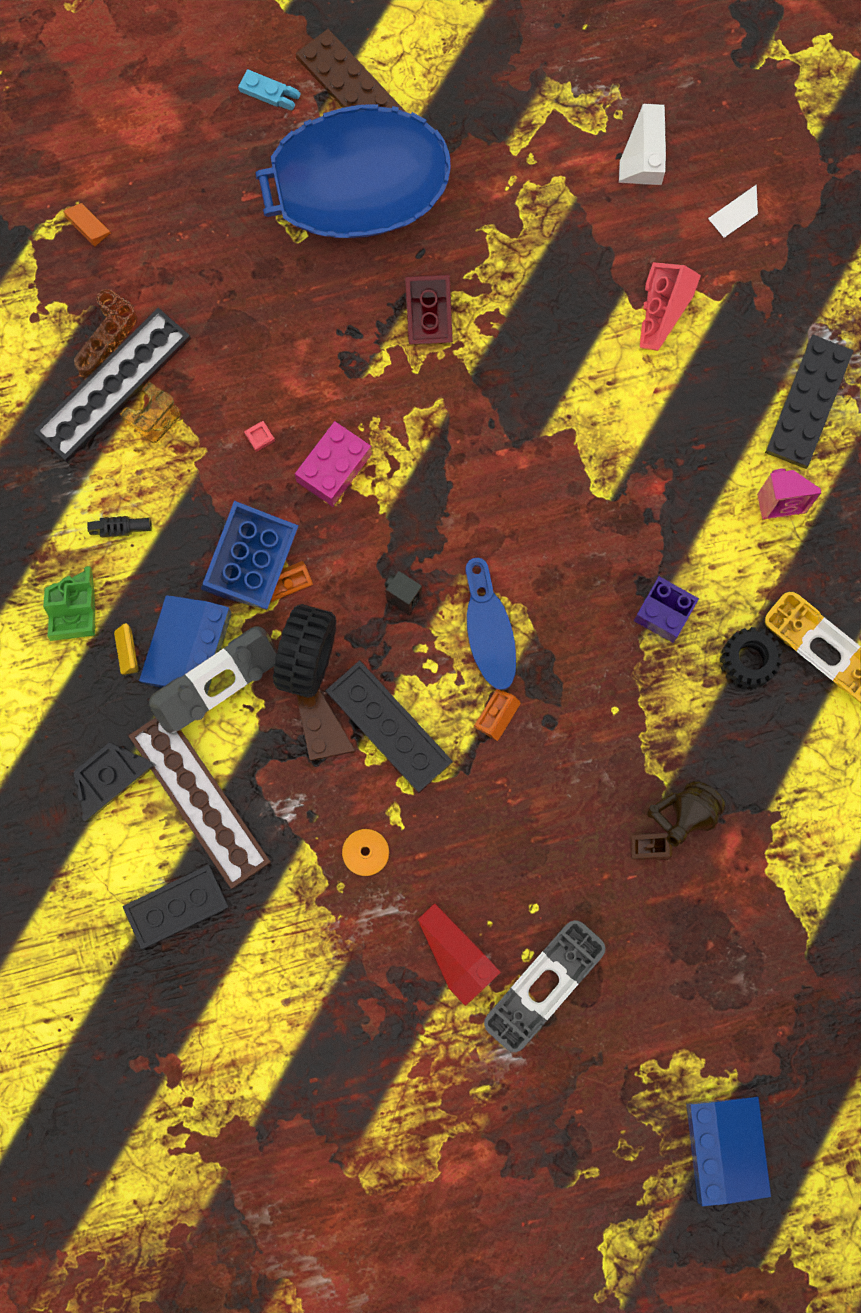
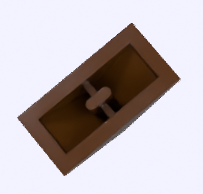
M668 833L632 835L631 859H670L672 857V846L666 840Z

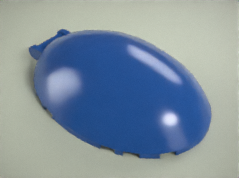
M378 104L344 107L323 113V116L305 121L304 125L295 131H291L280 141L279 146L271 156L272 168L256 171V179L260 182L265 209H263L264 216L282 215L285 220L298 228L313 234L335 238L368 237L402 228L422 217L442 196L448 183L451 169L449 150L438 130L433 129L426 122V119L413 112L410 114L401 111L399 107L392 106V108L378 107ZM269 178H274L280 205H273L268 182Z

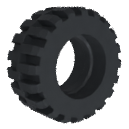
M304 604L295 606L291 611L282 632L274 664L273 684L278 690L307 698L315 696L318 692L328 667L335 639L336 616L332 612Z

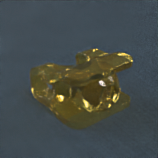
M147 382L142 388L149 399L147 406L141 410H132L129 407H125L121 411L120 416L126 424L151 443H157L181 416V411L174 405V399L171 395L154 384Z

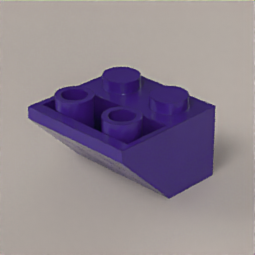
M659 576L637 613L634 622L674 643L699 598Z

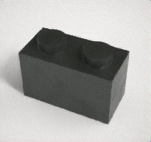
M398 571L396 576L391 575L385 584L387 588L385 591L387 601L410 615L422 598V585Z

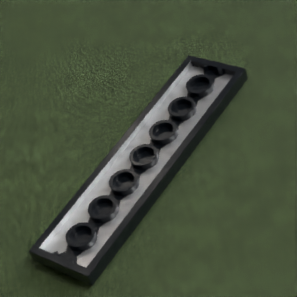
M157 308L33 432L65 462H68L191 339L190 335L162 310Z

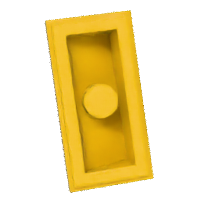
M125 623L114 632L122 675L139 671L132 629Z

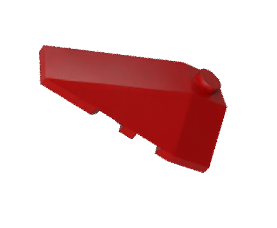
M435 903L418 919L448 988L466 1006L501 972Z

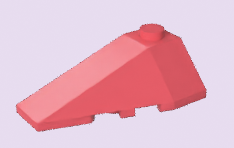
M653 262L645 286L648 295L643 307L646 310V316L641 327L640 348L655 351L660 349L693 298L701 277L700 274L685 265Z

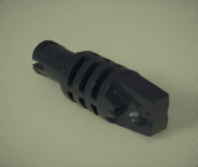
M128 516L100 518V521L87 522V530L90 535H100V538L129 536L132 532L152 531V521L150 517L131 519Z

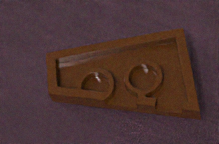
M319 688L313 697L307 698L297 695L310 761L356 752Z

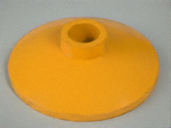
M361 829L353 832L346 839L342 849V856L345 865L350 871L360 876H371L385 867L389 858V847L385 838L380 833L371 829ZM364 847L370 849V853L367 856L361 854V850Z

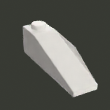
M643 104L620 159L619 183L662 185L666 161L664 105Z

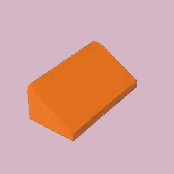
M82 203L63 211L66 219L94 247L111 234Z
M303 561L282 569L271 602L313 585Z
M496 689L475 723L474 728L498 741L520 706V701L514 695Z

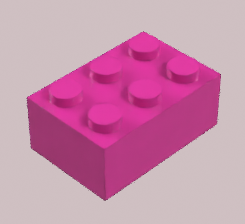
M334 421L296 471V482L333 507L371 457V445Z

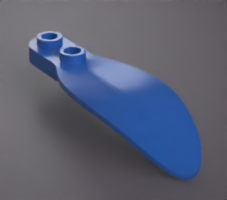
M473 558L468 561L465 568L470 591V600L467 608L469 644L474 660L485 680L494 688L505 690L512 684L516 672L514 635L507 612L500 599L493 592L486 561L481 558ZM473 567H479L481 572L475 574L472 569ZM480 588L484 589L485 595L479 596L477 590Z

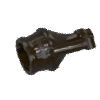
M692 781L686 784L684 791L678 794L675 792L671 793L655 805H651L647 811V816L653 818L668 832L667 842L671 846L677 847L687 839V834L692 831H709L716 828L718 817L723 814L726 806L722 796L715 789L705 783ZM672 804L677 816L674 826L660 813Z

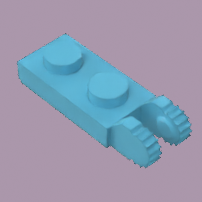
M248 69L238 86L239 91L288 110H293L295 103L283 96L286 95L293 99H299L301 95L297 89L291 86H286Z

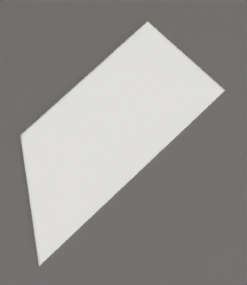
M757 185L708 218L723 237H726L758 214Z

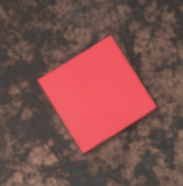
M264 421L244 431L256 452L275 442V438Z

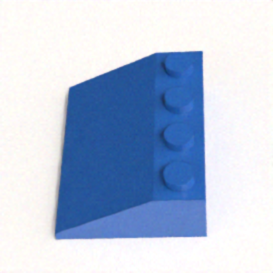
M234 501L201 590L225 599L267 610L299 525Z
M166 595L139 682L162 688L219 652L232 613L230 608L207 601ZM212 679L206 682L204 686L206 694L208 693Z
M759 1097L686 1103L698 1204L701 1206H711L771 1197Z

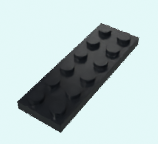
M812 334L765 453L804 469L808 468L854 350Z
M360 660L325 690L331 699L418 794L453 763L450 757Z

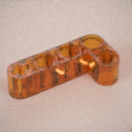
M110 289L101 290L96 298L101 312L107 317L74 359L79 375L85 379L117 349L137 322V315L133 305ZM108 300L113 301L109 305H104V303ZM125 312H130V315L127 317L121 316ZM111 329H117L115 333L108 334ZM104 346L102 350L95 351L96 347Z

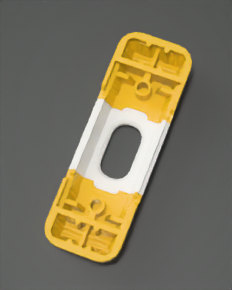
M787 592L782 595L765 617V624L768 629L834 681L839 688L845 690L861 703V646L823 617L815 607L797 593ZM814 638L824 639L839 651L841 660L837 665H828L811 651L810 643Z

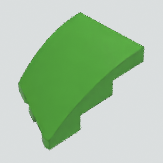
M86 566L83 572L74 577L69 575L59 583H54L45 588L43 607L49 617L47 636L50 641L95 636V595L91 566Z

